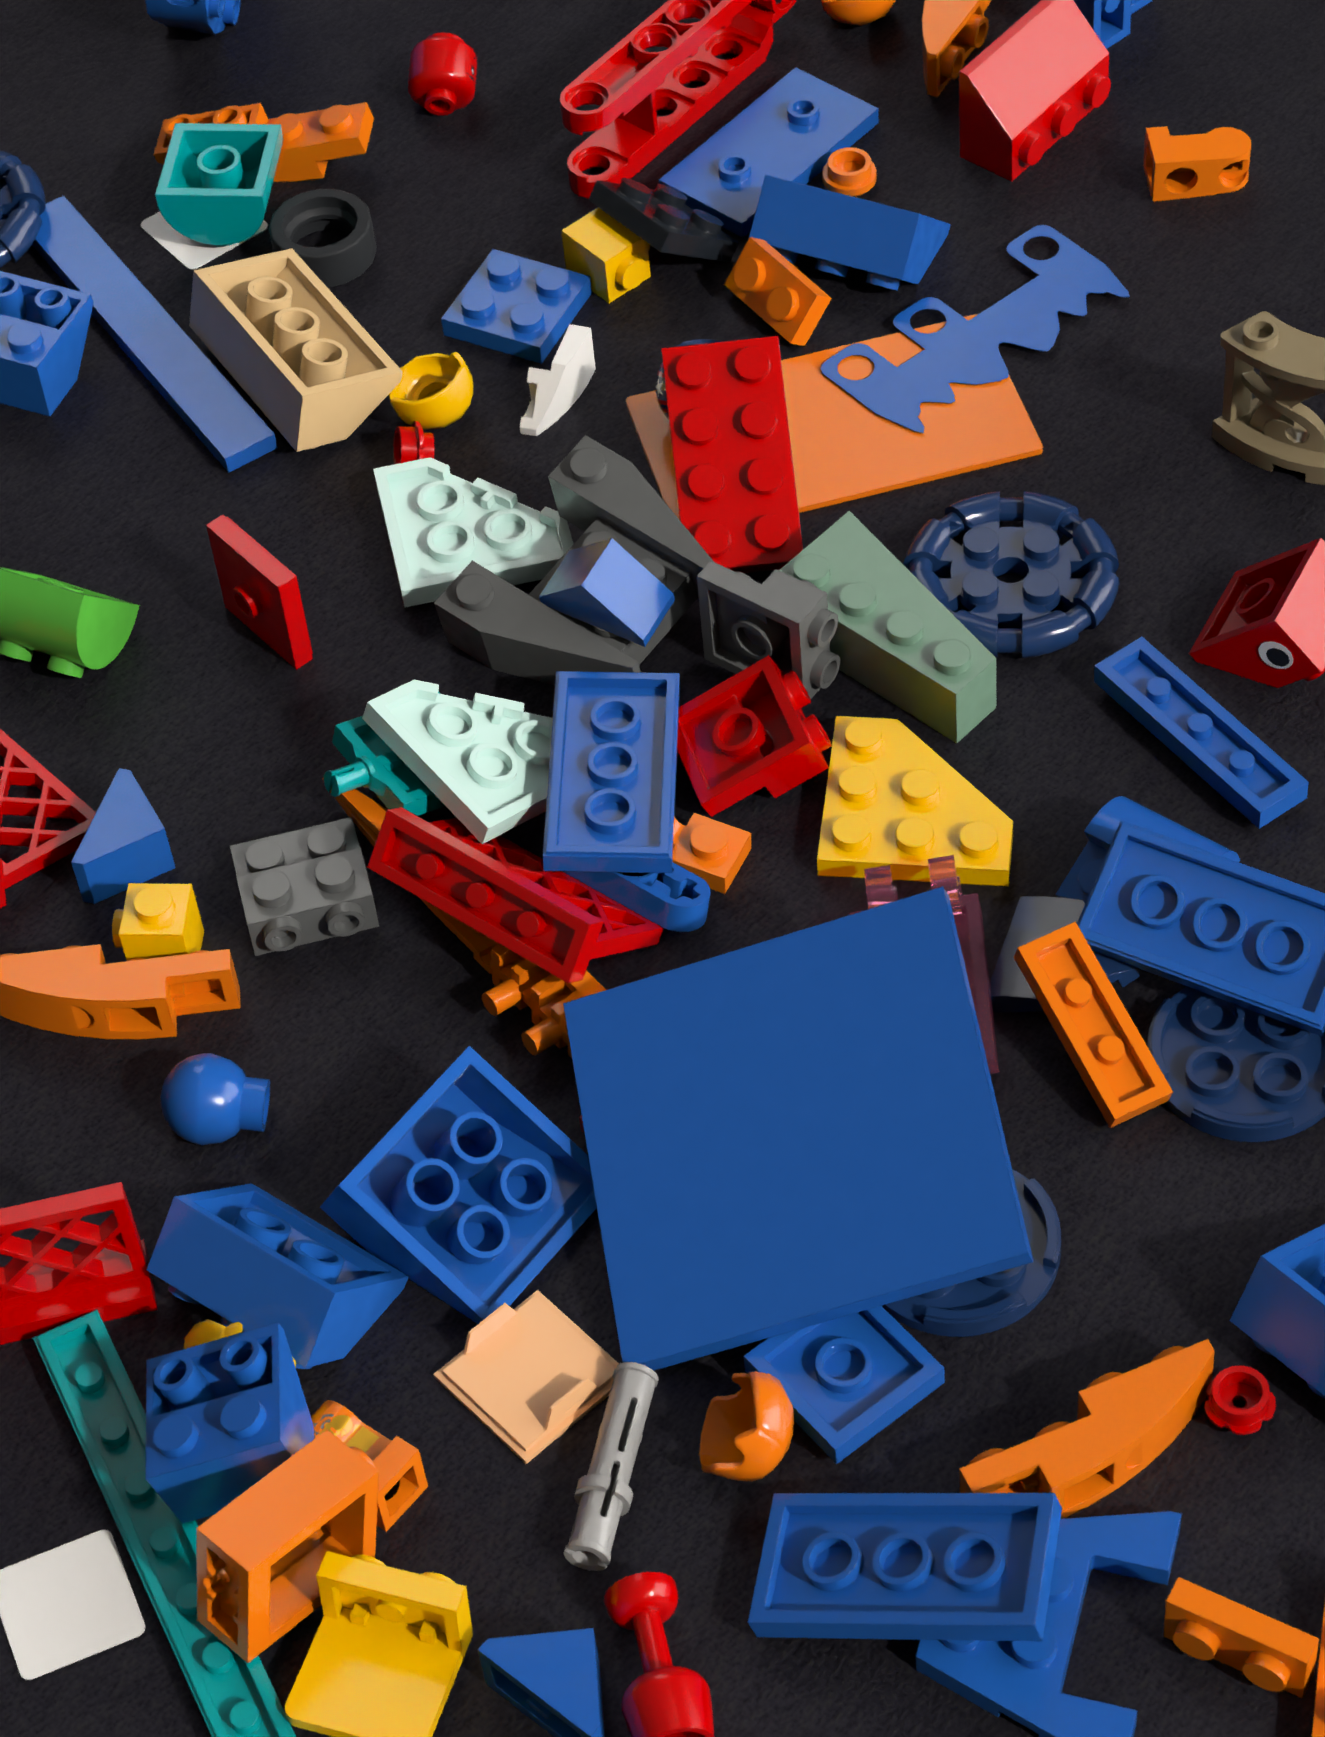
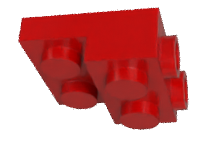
M770 655L679 707L677 750L701 806L711 817L763 787H766L772 796L777 798L829 768L822 752L832 746L830 739L814 714L805 717L802 711L804 706L811 703L807 690L793 670L784 675Z

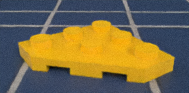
M836 716L817 855L818 876L1009 886L1013 820L898 719Z

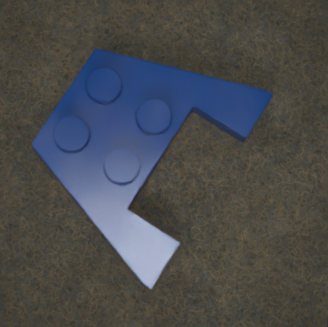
M1166 1511L1061 1519L1043 1641L920 1640L916 1654V1670L996 1717H999L1001 1713L1038 1733V1737H1134L1137 1710L1063 1694L1062 1689L1091 1570L1096 1569L1168 1585L1181 1527V1513Z

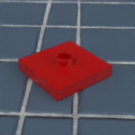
M221 515L208 523L206 527L225 607L296 670L313 659V652L296 575L228 516Z

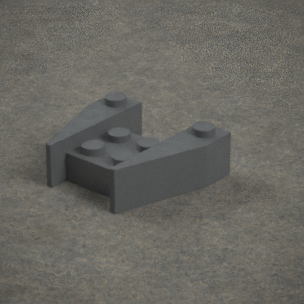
M585 435L548 476L559 516L583 530L584 533L529 595L472 560L434 602L447 642L492 670L555 685L556 671L641 672L639 665L690 606L697 599L699 600L697 575L710 561H713L631 461ZM613 538L674 593V603L645 647L549 608L540 602V594L570 550Z

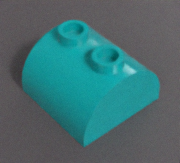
M175 123L155 194L158 208L169 225L192 240L210 245L228 246L242 242L254 235L264 220L282 149L283 134L281 124Z

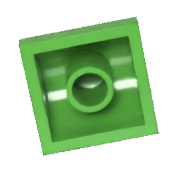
M0 567V654L31 662L33 653L36 651L50 656L47 669L82 678L85 667L93 670L101 669L118 656L131 634L140 605L40 574Z

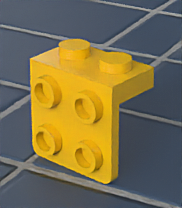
M326 1551L316 1574L324 1616L286 1701L285 1712L288 1722L292 1726L332 1737H432L473 1636L466 1586L456 1584L450 1578L438 1573L426 1572L420 1575L389 1567L371 1556L354 1555L349 1557Z

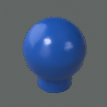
M213 1053L192 1055L179 1062L167 1075L161 1090L162 1113L169 1127L179 1137L198 1145L222 1143L234 1137L240 1130L264 1132L269 1109L270 1079L246 1077L243 1069L232 1060Z

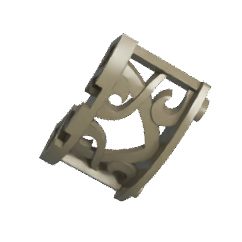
M1262 311L1223 331L1220 335V346L1226 350L1222 416L1213 420L1212 438L1233 454L1266 471L1273 472L1275 465L1285 469L1305 473V482L1325 485V424L1315 412L1301 403L1306 399L1325 392V338L1300 331L1277 319L1269 312ZM1254 368L1260 370V376L1256 374Z

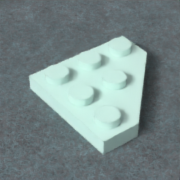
M429 457L373 469L404 607L436 601L472 560L512 585L542 580L573 545L568 522L559 516L558 511L545 506L540 512L519 503L516 493L477 478L471 483L450 474L449 465Z
M415 679L367 702L362 719L481 844L546 811L553 718L524 712V703L485 694L475 693L473 701L439 694L438 684Z

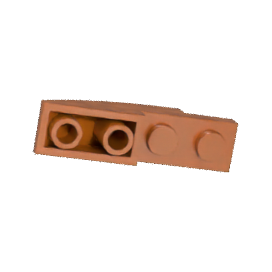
M991 0L924 1L922 15L923 72L928 95L938 97L951 78L956 79L959 76V71L963 68L965 60L973 49L980 48L984 43L989 28V20L984 16V11L989 6Z
M367 102L347 106L335 105L324 110L301 114L288 113L272 119H268L261 103L245 106L232 105L221 110L193 115L181 114L171 119L163 120L154 156L158 163L164 164L175 123L281 124L283 144L273 182L324 178L328 160L366 154L374 117Z
M101 944L67 946L56 950L0 955V1015L12 1021L41 1030L100 1039L177 1037V1016L241 1008L240 986L230 949L216 951L199 950L190 954L150 959L134 958L125 962L106 964Z
M1208 1339L1187 1348L1174 1346L1156 1355L1150 1363L1123 1374L1111 1372L1096 1378L1086 1389L1078 1392L1077 1421L1072 1423L1060 1421L1050 1424L1039 1431L1033 1439L1006 1450L993 1448L977 1455L967 1466L959 1468L960 1493H1055L1062 1507L1061 1519L1087 1508L1120 1488L1146 1468L1177 1438L1194 1417L1207 1396L1206 1389L1212 1381L1215 1353L1213 1346Z

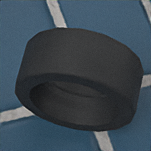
M317 189L292 197L273 213L269 225L273 252L292 248L327 288L346 284L361 276L373 263L377 250L372 218L368 206L356 195L338 189ZM322 230H341L349 233L347 238L328 246L304 247L296 244L299 239L310 233Z

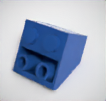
M0 271V403L46 416L52 415L78 379L94 303L92 294Z
M278 1322L147 1360L145 1479L182 1523L215 1515L314 1440V1425L284 1329Z

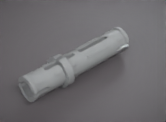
M636 1362L620 1363L614 1370V1380L598 1431V1438L588 1474L578 1480L574 1494L579 1507L568 1546L566 1545L564 1550V1556L571 1564L582 1569L599 1571L607 1568L611 1560L610 1553L620 1516L627 1514L631 1506L633 1492L629 1487V1482L642 1440L654 1388L657 1387L659 1380L657 1373L651 1368Z

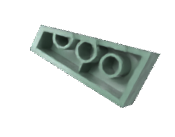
M850 511L779 570L799 580L809 581L818 589L827 592L828 610L838 615V626L830 641V652L840 656L839 670L955 743H958L996 709V657Z

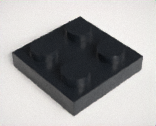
M622 178L620 184L597 180L588 199L659 252L730 262L739 242L721 230L723 222L720 219L701 210H692L685 205L687 197L683 193L664 184H657L654 190L628 178Z

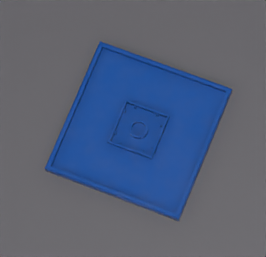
M943 886L563 1003L623 1363L636 1362L654 1371L1033 1263L951 902Z

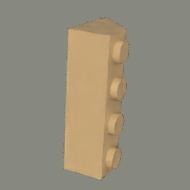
M292 248L194 270L189 326L296 452L314 449L322 445L347 439L402 381L403 371Z

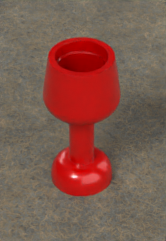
M642 1572L622 1578L606 1591L604 1602L607 1613L615 1624L624 1629L634 1631L644 1674L631 1682L622 1698V1713L631 1737H714L709 1685L696 1671L686 1667L673 1666L663 1623L673 1615L678 1604V1590L675 1580L671 1576L660 1572Z

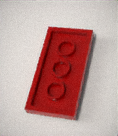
M772 336L662 348L680 521L717 564L734 572L739 571L742 573L781 569L803 550L779 337Z

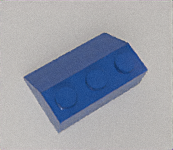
M765 174L749 238L765 240L790 263L796 264L798 253L817 258L814 268L816 270L847 277L849 267L868 271L866 283L898 291L900 280L919 284L947 238L951 224L919 213Z
M252 1183L175 1196L147 1267V1271L169 1284L168 1290L174 1296L189 1303L206 1306L222 1316L220 1321L226 1327L235 1322H240L243 1325L242 1332L278 1322L284 1329L291 1354L295 1359L296 1368L310 1369L316 1365L343 1359L402 1292L409 1277Z

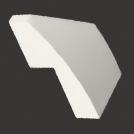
M569 324L552 361L551 371L529 367L527 382L529 383L531 401L524 417L521 416V434L538 436L570 409L588 385L596 370L590 327Z

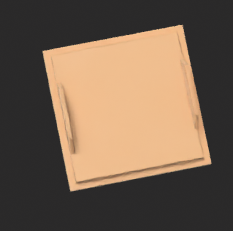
M537 1290L514 1309L506 1303L502 1304L471 1329L467 1335L465 1349L433 1375L443 1387L527 1464L609 1396L614 1380L613 1373L619 1363Z

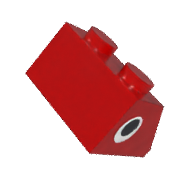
M1318 538L1236 571L1192 646L1189 655L1198 663L1275 688L1302 679L1311 681L1325 672V541L1322 538Z

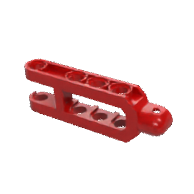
M668 0L564 88L560 95L563 125L571 133L580 136L583 135V131L595 132L568 156L567 168L569 185L572 191L578 196L589 199L597 180L620 184L622 178L631 179L765 62L773 43V24L786 14L797 0H781V3L776 4L775 0ZM687 18L701 19V21L694 23L678 22ZM655 46H663L668 48L660 52L644 51L647 48ZM725 53H734L739 55L738 57L730 60H722L716 58V56ZM693 81H702L707 83L704 86L698 88H688L683 86L685 83ZM586 104L600 105L599 108L590 111L576 110L577 107ZM657 110L674 111L668 116L657 117ZM593 167L607 169V171L598 175L583 173L584 170Z

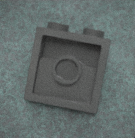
M710 561L697 575L704 659L737 674L770 655L784 675L792 670L798 675L810 699L820 688L825 689L831 685L837 676L841 660L839 655L830 652V641L838 626V615L828 610L827 592L818 589L809 581L799 580L777 569L762 584L754 581L745 573L734 572L713 561Z
M352 817L230 846L255 956L275 951H287L296 946L338 936H350L359 931L379 927L374 898Z

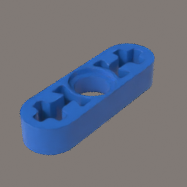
M674 862L672 863V873H639L643 876H627L618 872L563 871L667 930L676 932L694 931L702 927L706 922L711 894L708 883Z

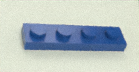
M1143 637L1138 638L1094 666V682L1258 829L1307 799L1309 782Z

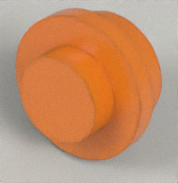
M853 147L841 148L829 156L828 162L822 171L823 184L829 191L852 197L868 192L875 185L877 170L870 156L865 151Z

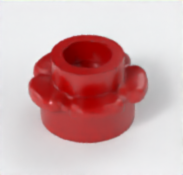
M413 421L412 427H396L393 442L394 464L429 457L434 459L433 434L424 433L419 421Z
M1238 1365L1225 1368L1216 1375L1206 1389V1394L1209 1397V1400L1204 1405L1207 1417L1215 1426L1220 1428L1225 1426L1233 1434L1248 1435L1260 1430L1262 1422L1269 1421L1275 1413V1396L1270 1392L1266 1378L1251 1367ZM1241 1400L1246 1402V1405L1238 1408L1233 1405V1401Z

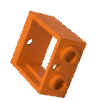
M326 1430L196 1528L197 1620L247 1663L322 1605L316 1574L326 1551L349 1557L367 1555L375 1558L379 1470L376 1469L368 1455L357 1447L347 1446L329 1430Z

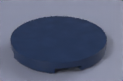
M1185 987L1171 999L1165 998L1160 1004L1150 1024L1147 1047L1173 1090L1172 1096L1164 1104L1181 1120L1215 1137L1240 1142H1265L1295 1135L1308 1129L1325 1117V1031L1323 1036H1319L1190 987Z
M1012 1169L1033 1263L885 1304L882 1307L894 1319L911 1328L925 1333L949 1337H967L990 1333L1005 1328L1026 1316L1046 1296L1052 1287L1060 1265L1061 1227L1059 1217L1052 1200L1044 1188L1035 1179L1031 1178L1029 1180Z

